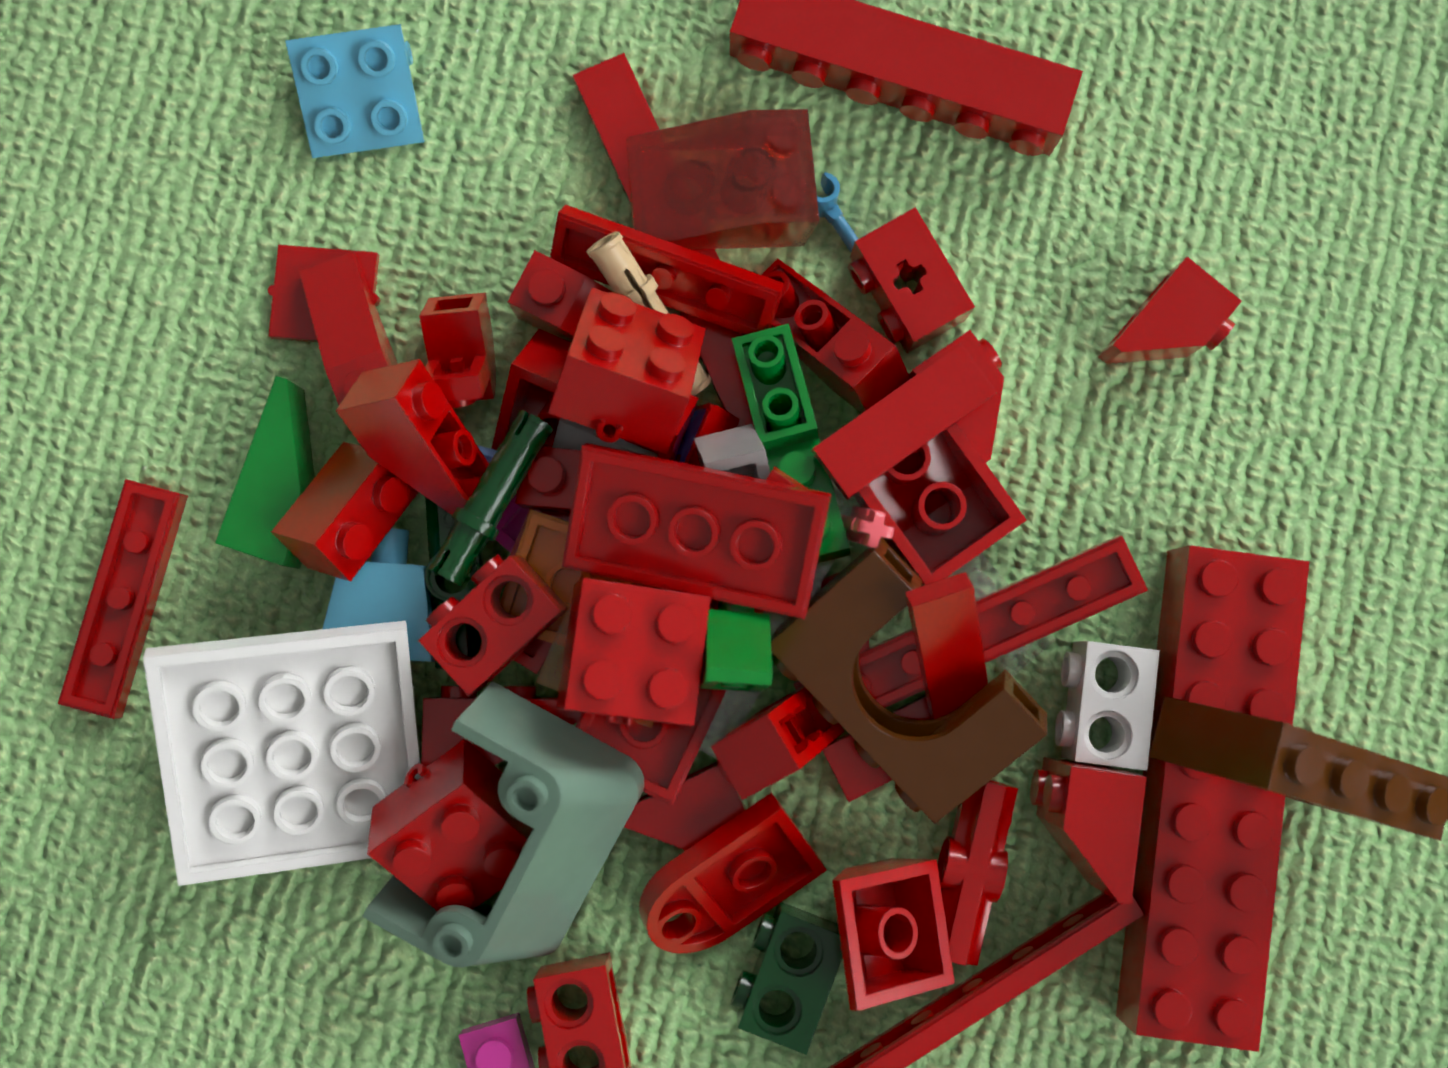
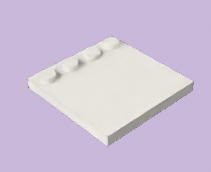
M406 621L146 648L143 661L178 886L371 858L367 855L372 807L403 785L408 771L420 763ZM416 774L415 776L417 780H419L421 777L419 774Z

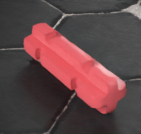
M853 506L850 516L841 514L844 528H846L847 539L870 548H877L881 537L891 540L894 534V527L884 525L886 513L878 510Z

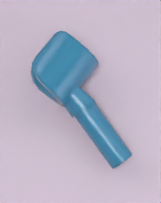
M823 173L821 187L828 197L821 198L816 196L812 188L806 184L804 207L811 216L817 218L825 217L828 223L832 224L851 253L854 242L858 240V237L837 205L840 184L832 174Z

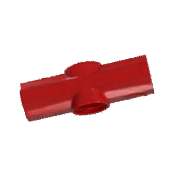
M992 780L958 805L951 836H946L937 863L952 963L964 966H978L992 902L997 903L1000 899L1008 871V852L1004 849L1012 822L1018 788Z

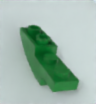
M789 323L731 338L754 428L765 447L770 473L774 467H777L808 489L832 493L818 563L851 555L831 478L811 452L812 448L821 442Z

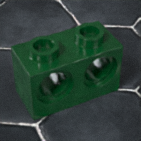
M781 902L777 905L773 916L764 913L759 922L752 943V948L760 951L752 973L742 970L731 999V1005L739 1008L737 1012L738 1029L807 1055L843 958L839 926L835 922ZM803 932L814 940L813 948L806 956L797 959L790 958L780 949L785 937L791 933ZM773 990L784 991L793 999L790 1008L779 1015L769 1014L759 1005L762 997Z

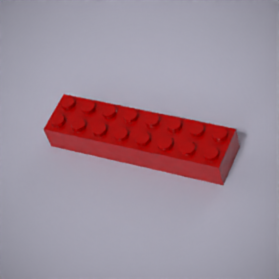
M1192 545L1167 550L1156 649L1160 650L1149 754L1165 696L1293 725L1310 561ZM1149 757L1147 771L1143 770L1142 775L1146 777L1132 895L1144 915L1125 928L1116 1017L1135 1035L1259 1052L1286 796Z

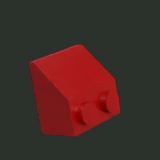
M1043 757L1042 770L1036 769L1034 771L1030 788V800L1032 805H1037V817L1089 884L1119 903L1132 904L1146 777L1110 766Z
M890 858L844 868L832 880L850 1010L860 1011L955 984L937 859Z

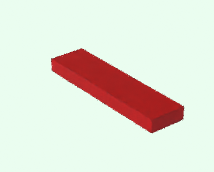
M566 204L558 212L550 258L595 281L609 285L592 257L590 258L587 254V250L603 237L617 231L623 236V241L645 275L651 274L657 282L658 287L655 292L664 306L743 335L772 328L785 283Z
M125 479L58 700L59 705L111 719L123 717L187 502V495Z

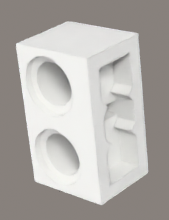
M1073 641L1072 652L1067 651L1065 653L1061 669L1062 686L1068 687L1066 711H1059L1055 724V743L1057 746H1062L1061 757L1076 762L1147 771L1160 650L1092 641ZM1108 658L1116 665L1118 678L1115 685L1105 691L1096 682L1095 670L1100 661ZM1104 717L1110 723L1112 736L1106 746L1101 749H1095L1089 740V729L1096 719Z

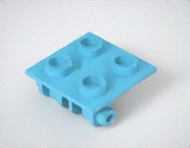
M401 24L285 40L312 158L425 142L409 65H413L412 51L409 42H404Z

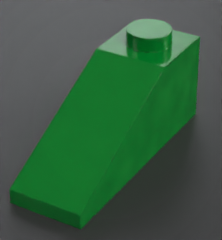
M276 376L215 543L281 566L300 569L302 562L271 533L315 478L305 391L288 379Z

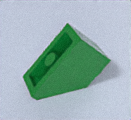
M718 601V610L709 609L699 688L759 693L772 686L770 614L755 613V608Z

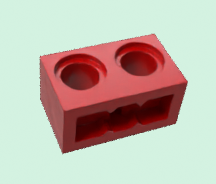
M496 555L485 563L471 578L476 587L460 602L452 596L436 608L426 619L431 629L418 640L468 696L482 690L569 610V607L521 555L509 556L505 561L499 555ZM511 581L520 584L525 589L528 597L526 609L519 616L507 613L500 602V594L503 587ZM464 623L474 626L481 635L482 646L475 657L463 654L456 644V633Z
M804 686L759 710L710 746L717 757L721 774L734 786L741 800L799 771L844 732L839 723L836 725L831 724L818 712L812 700L813 695Z
M610 952L541 966L533 979L534 986L527 987V1004L530 1019L533 1024L541 1022L545 1046L538 1048L539 1068H579L571 1062L568 1055V1050L578 1045L590 1047L597 1054L599 1063L592 1068H632ZM565 984L577 985L585 992L588 1003L579 1009L567 1008L559 1001L557 989Z

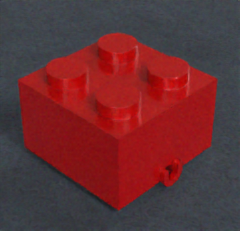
M591 287L548 413L595 429L597 437L606 443H614L621 438L667 454L691 396L706 328L692 324L683 316L672 313L664 314L634 303L630 298L622 294L606 293ZM607 424L613 425L615 433H605L603 430L604 426Z
M584 577L574 584L556 709L606 715V722L632 725V719L694 726L711 597Z
M463 739L427 767L421 763L413 766L406 774L404 784L372 807L367 855L435 910L438 911L449 905H461L473 910L503 888L533 828L506 811L498 794V784L503 773L469 742ZM416 774L421 776L419 780L415 778Z

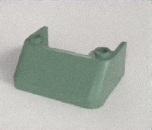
M492 681L456 719L451 731L508 762L498 784L500 801L510 815L533 828L494 906L491 907L483 902L473 910L461 905H449L437 911L395 876H392L367 906L362 916L441 962L454 967L541 957L553 953L566 935L644 789L643 773L632 758Z

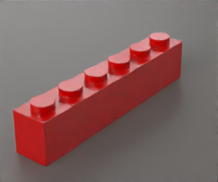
M740 0L730 29L729 56L737 58L739 63L755 71H767L769 68L790 74L797 83L803 86L821 88L825 85L844 91L855 102L864 105H875L878 102L900 109V112L909 119L919 122H929L932 119L953 125L958 133L969 138L984 139L988 136L1007 142L1012 150L1028 156H1038L1041 154L1050 156L1063 137L1083 71L856 0Z

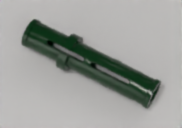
M519 410L508 434L484 471L471 497H469L463 509L457 507L451 518L455 520V523L427 569L462 588L474 562L488 540L494 542L500 532L496 529V526L502 518V514L527 475L538 452L554 430L549 424L533 414L529 415L526 411Z

